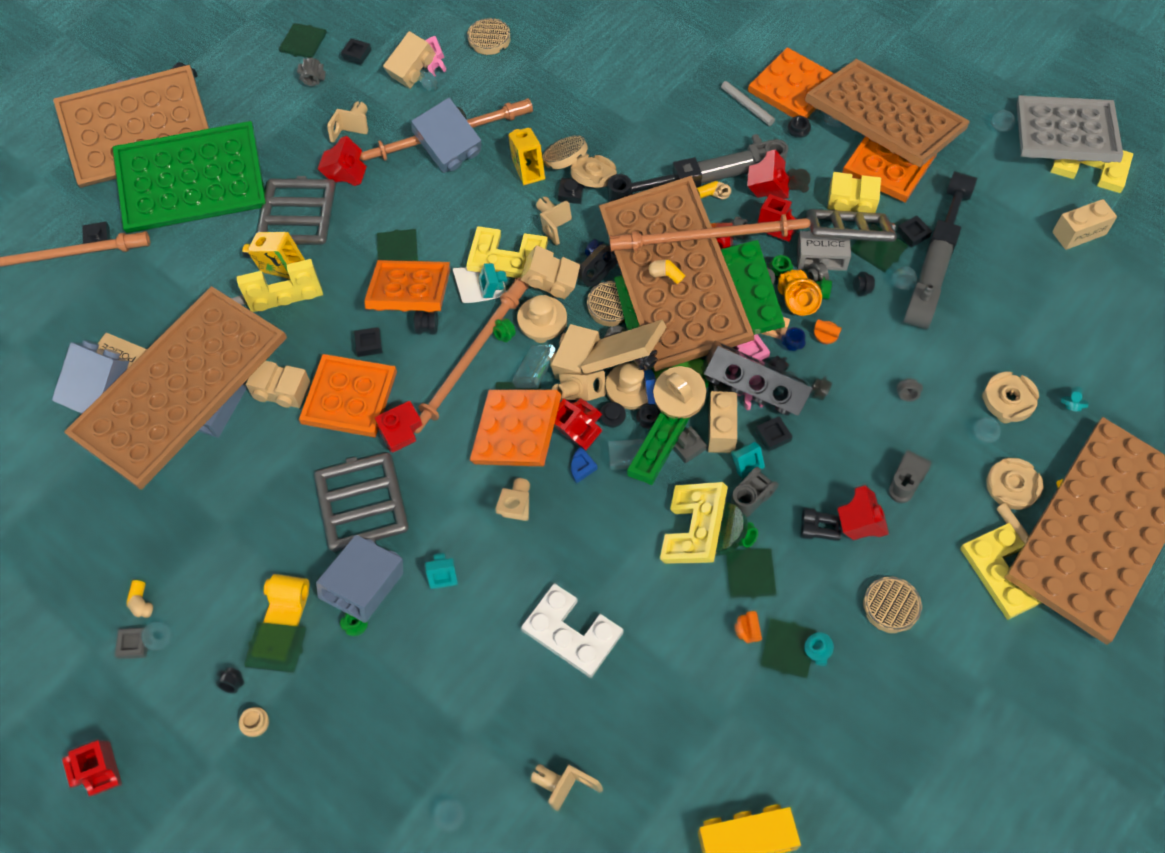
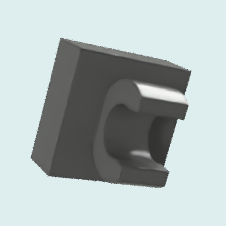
M690 426L681 433L673 450L686 464L704 452L707 445Z

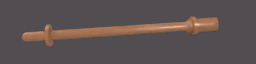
M529 98L513 104L508 102L504 104L501 110L471 118L467 121L472 128L503 118L512 121L517 116L532 113L533 107ZM416 136L383 145L380 140L378 141L379 147L362 152L360 159L366 161L382 156L383 160L386 161L387 154L421 143Z
M783 214L780 221L648 235H641L637 231H632V234L610 235L611 252L626 249L639 251L638 248H641L643 245L781 231L783 237H786L788 230L808 228L811 222L807 218L787 220L786 214Z
M147 231L127 235L126 233H119L116 239L3 256L0 257V267L116 248L123 252H128L131 248L150 246V237Z
M520 277L514 280L507 292L502 293L500 296V306L429 404L421 403L418 406L421 412L419 417L423 425L414 432L415 434L420 433L430 419L435 421L439 419V414L436 410L493 333V327L496 326L495 321L498 319L502 320L509 309L517 308L519 299L529 288V284L520 281Z

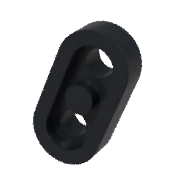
M604 243L599 245L580 265L577 277L581 283L589 287L596 286L617 265L618 262L614 251L611 252L610 244Z

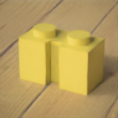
M833 172L827 209L876 213L880 200L881 178L862 175L861 179L852 178V174Z

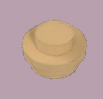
M251 707L245 710L239 719V728L248 737L262 735L269 726V716L260 707Z

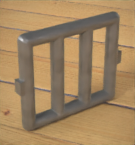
M297 176V179H269L265 190L266 204L262 205L257 233L267 232L268 225L319 226L318 235L290 236L295 244H325L336 182L332 179H307L306 176ZM276 188L325 189L324 198L274 197ZM272 206L322 207L321 216L270 215Z
M809 209L806 213V218L811 222L809 227L814 237L893 242L897 238L895 223H890L887 215L884 213ZM818 219L832 220L834 228L820 227ZM842 221H855L859 230L845 229ZM867 222L880 223L883 231H871Z
M383 453L357 460V457L346 459L347 463L315 472L314 478L330 551L343 550L355 536L338 539L336 526L393 510L397 524L357 535L376 543V540L408 531L409 525L393 458L390 453ZM383 464L386 477L328 492L326 479ZM389 488L391 497L389 501L333 515L331 502Z

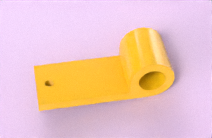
M273 574L270 579L266 580L264 595H267L269 607L254 646L252 657L281 662L287 661L309 594V580L307 578Z

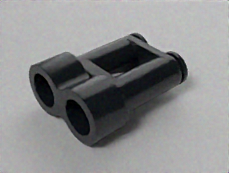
M804 507L801 515L800 538L812 540L814 537L840 541L841 531L839 526H841L839 515L816 512L815 508ZM819 523L831 524L834 529L821 528Z

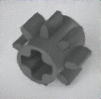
M315 58L303 59V64H298L297 73L300 74L299 80H302L308 86L319 85L320 80H325L326 71L323 70L324 64H321Z

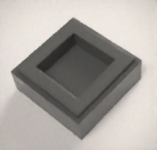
M147 627L118 629L114 657L117 659L146 658L150 630Z

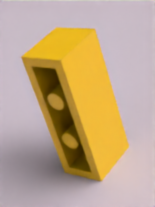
M775 804L763 808L764 813L752 815L751 811H744L734 814L733 820L722 822L721 818L718 817L704 821V826L699 827L697 832L702 853H786L797 850L801 843L791 807L782 809L781 804Z

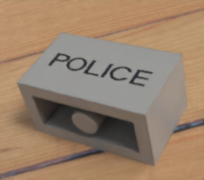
M800 231L797 243L798 269L809 270L812 263L818 264L822 262L827 267V270L847 271L851 258L850 239L814 237L811 231Z

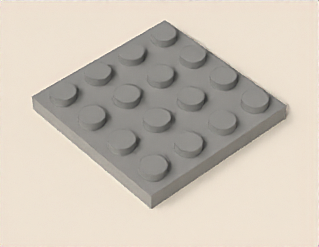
M1018 96L1017 113L1021 157L1052 158L1054 160H1088L1104 163L1121 162L1123 149L1114 100Z

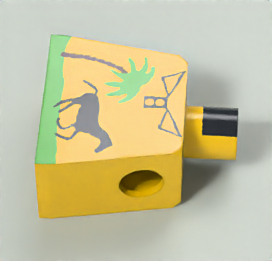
M516 129L509 133L512 160L522 184L527 185L544 180L541 144L532 129ZM526 159L531 160V164L528 166L525 164L527 163Z
M258 232L252 243L245 244L242 251L243 256L253 259L259 270L263 273L290 279L287 264L305 260L289 232Z

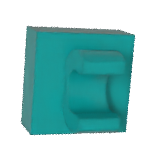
M484 264L478 278L483 298H493L495 291L503 290V282H507L506 272H495L494 264Z
M756 442L749 445L745 444L743 448L737 451H731L737 474L742 479L747 477L756 467L765 468L761 446Z
M445 553L434 554V561L425 562L430 589L458 585L453 558L446 559Z

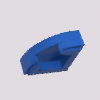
M652 370L644 371V384L648 404H655L653 390L656 378Z
M582 447L575 452L571 463V473L576 484L597 470V464Z

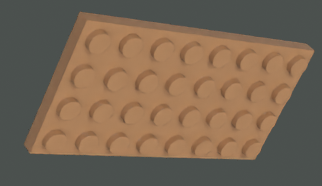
M692 176L599 205L609 238L610 235L632 234V231H637L641 235L712 228ZM716 238L643 245L641 248H638L639 251H634L633 249L614 251L639 326L663 320L666 325L664 333L653 348V351L657 350L656 357L658 358L657 363L653 366L655 372L708 355L715 340L730 347L754 340V333ZM658 260H670L686 276L677 285L668 276H651L649 265Z
M211 286L64 433L71 440L142 490L286 340L287 336L282 330Z
M1102 417L1097 422L1004 578L1104 644L1108 645L1111 643L1165 543V454Z

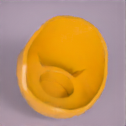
M801 269L780 274L777 288L779 293L784 295V301L788 310L799 316L815 313L822 302V292L815 281L807 278L806 273Z

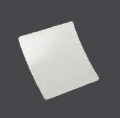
M467 267L453 268L463 303L499 298L503 292H507L504 285L503 290L495 291L493 298H483L478 280L480 272L467 271Z

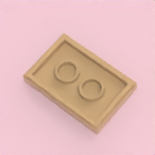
M659 320L600 339L581 365L583 372L589 374L650 355L666 329L664 321Z

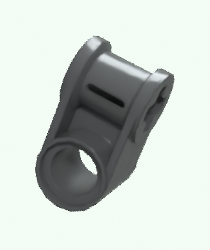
M907 450L889 487L891 499L898 503L909 502L919 484L923 482L933 462Z
M754 468L745 480L734 489L729 507L731 513L738 518L749 517L763 502L767 501L774 494L779 483L777 481L772 482L761 473V468ZM744 499L748 502V504H743L738 500Z

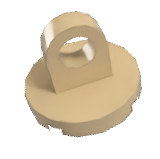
M683 366L669 368L661 373L655 382L653 390L655 403L660 411L668 417L675 419L690 418L698 413L705 403V382L700 374L691 368Z

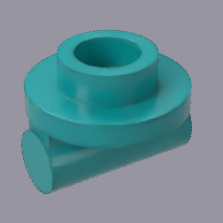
M1080 387L1072 389L1071 397L1061 398V403L1066 404L1065 408L1068 410L1082 411V408H1088L1089 402L1082 399L1083 390Z
M822 632L814 633L805 642V652L810 659L815 661L816 665L826 666L827 659L834 651V643L827 634Z

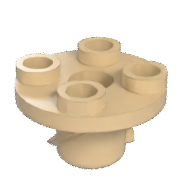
M538 295L527 300L520 307L517 315L518 326L527 337L534 339L537 343H544L563 332L567 326V312L563 304L557 299L547 295Z
M635 362L616 366L606 379V392L611 402L619 403L624 409L629 410L639 409L643 405L648 404L644 384V371L646 369L639 370Z

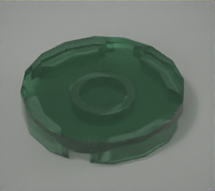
M725 502L715 556L726 555L734 551L739 546L738 543L741 539H744L747 534L748 521L746 515L735 504Z

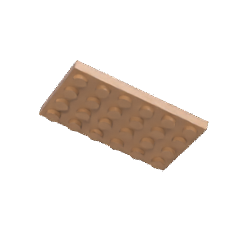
M855 59L809 91L805 98V101L813 105L814 108L827 113L833 119L839 120L852 130L858 131L871 141L879 143L889 149L890 152L898 154L918 167L923 166L964 132L970 123L969 120L858 59Z
M190 65L53 99L77 185L80 188L117 178L112 146L209 129Z

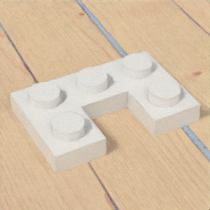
M554 583L522 625L521 630L573 667L592 678L623 635L624 629L600 614L584 636L563 622L576 605L577 598Z

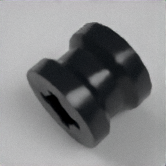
M416 310L414 318L415 333L422 335L424 332H429L431 335H437L438 312Z

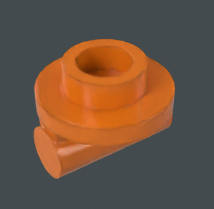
M818 319L814 327V336L823 344H832L839 338L842 328L833 322Z
M749 611L745 615L738 616L737 623H735V631L740 640L743 639L747 644L762 640L756 611Z

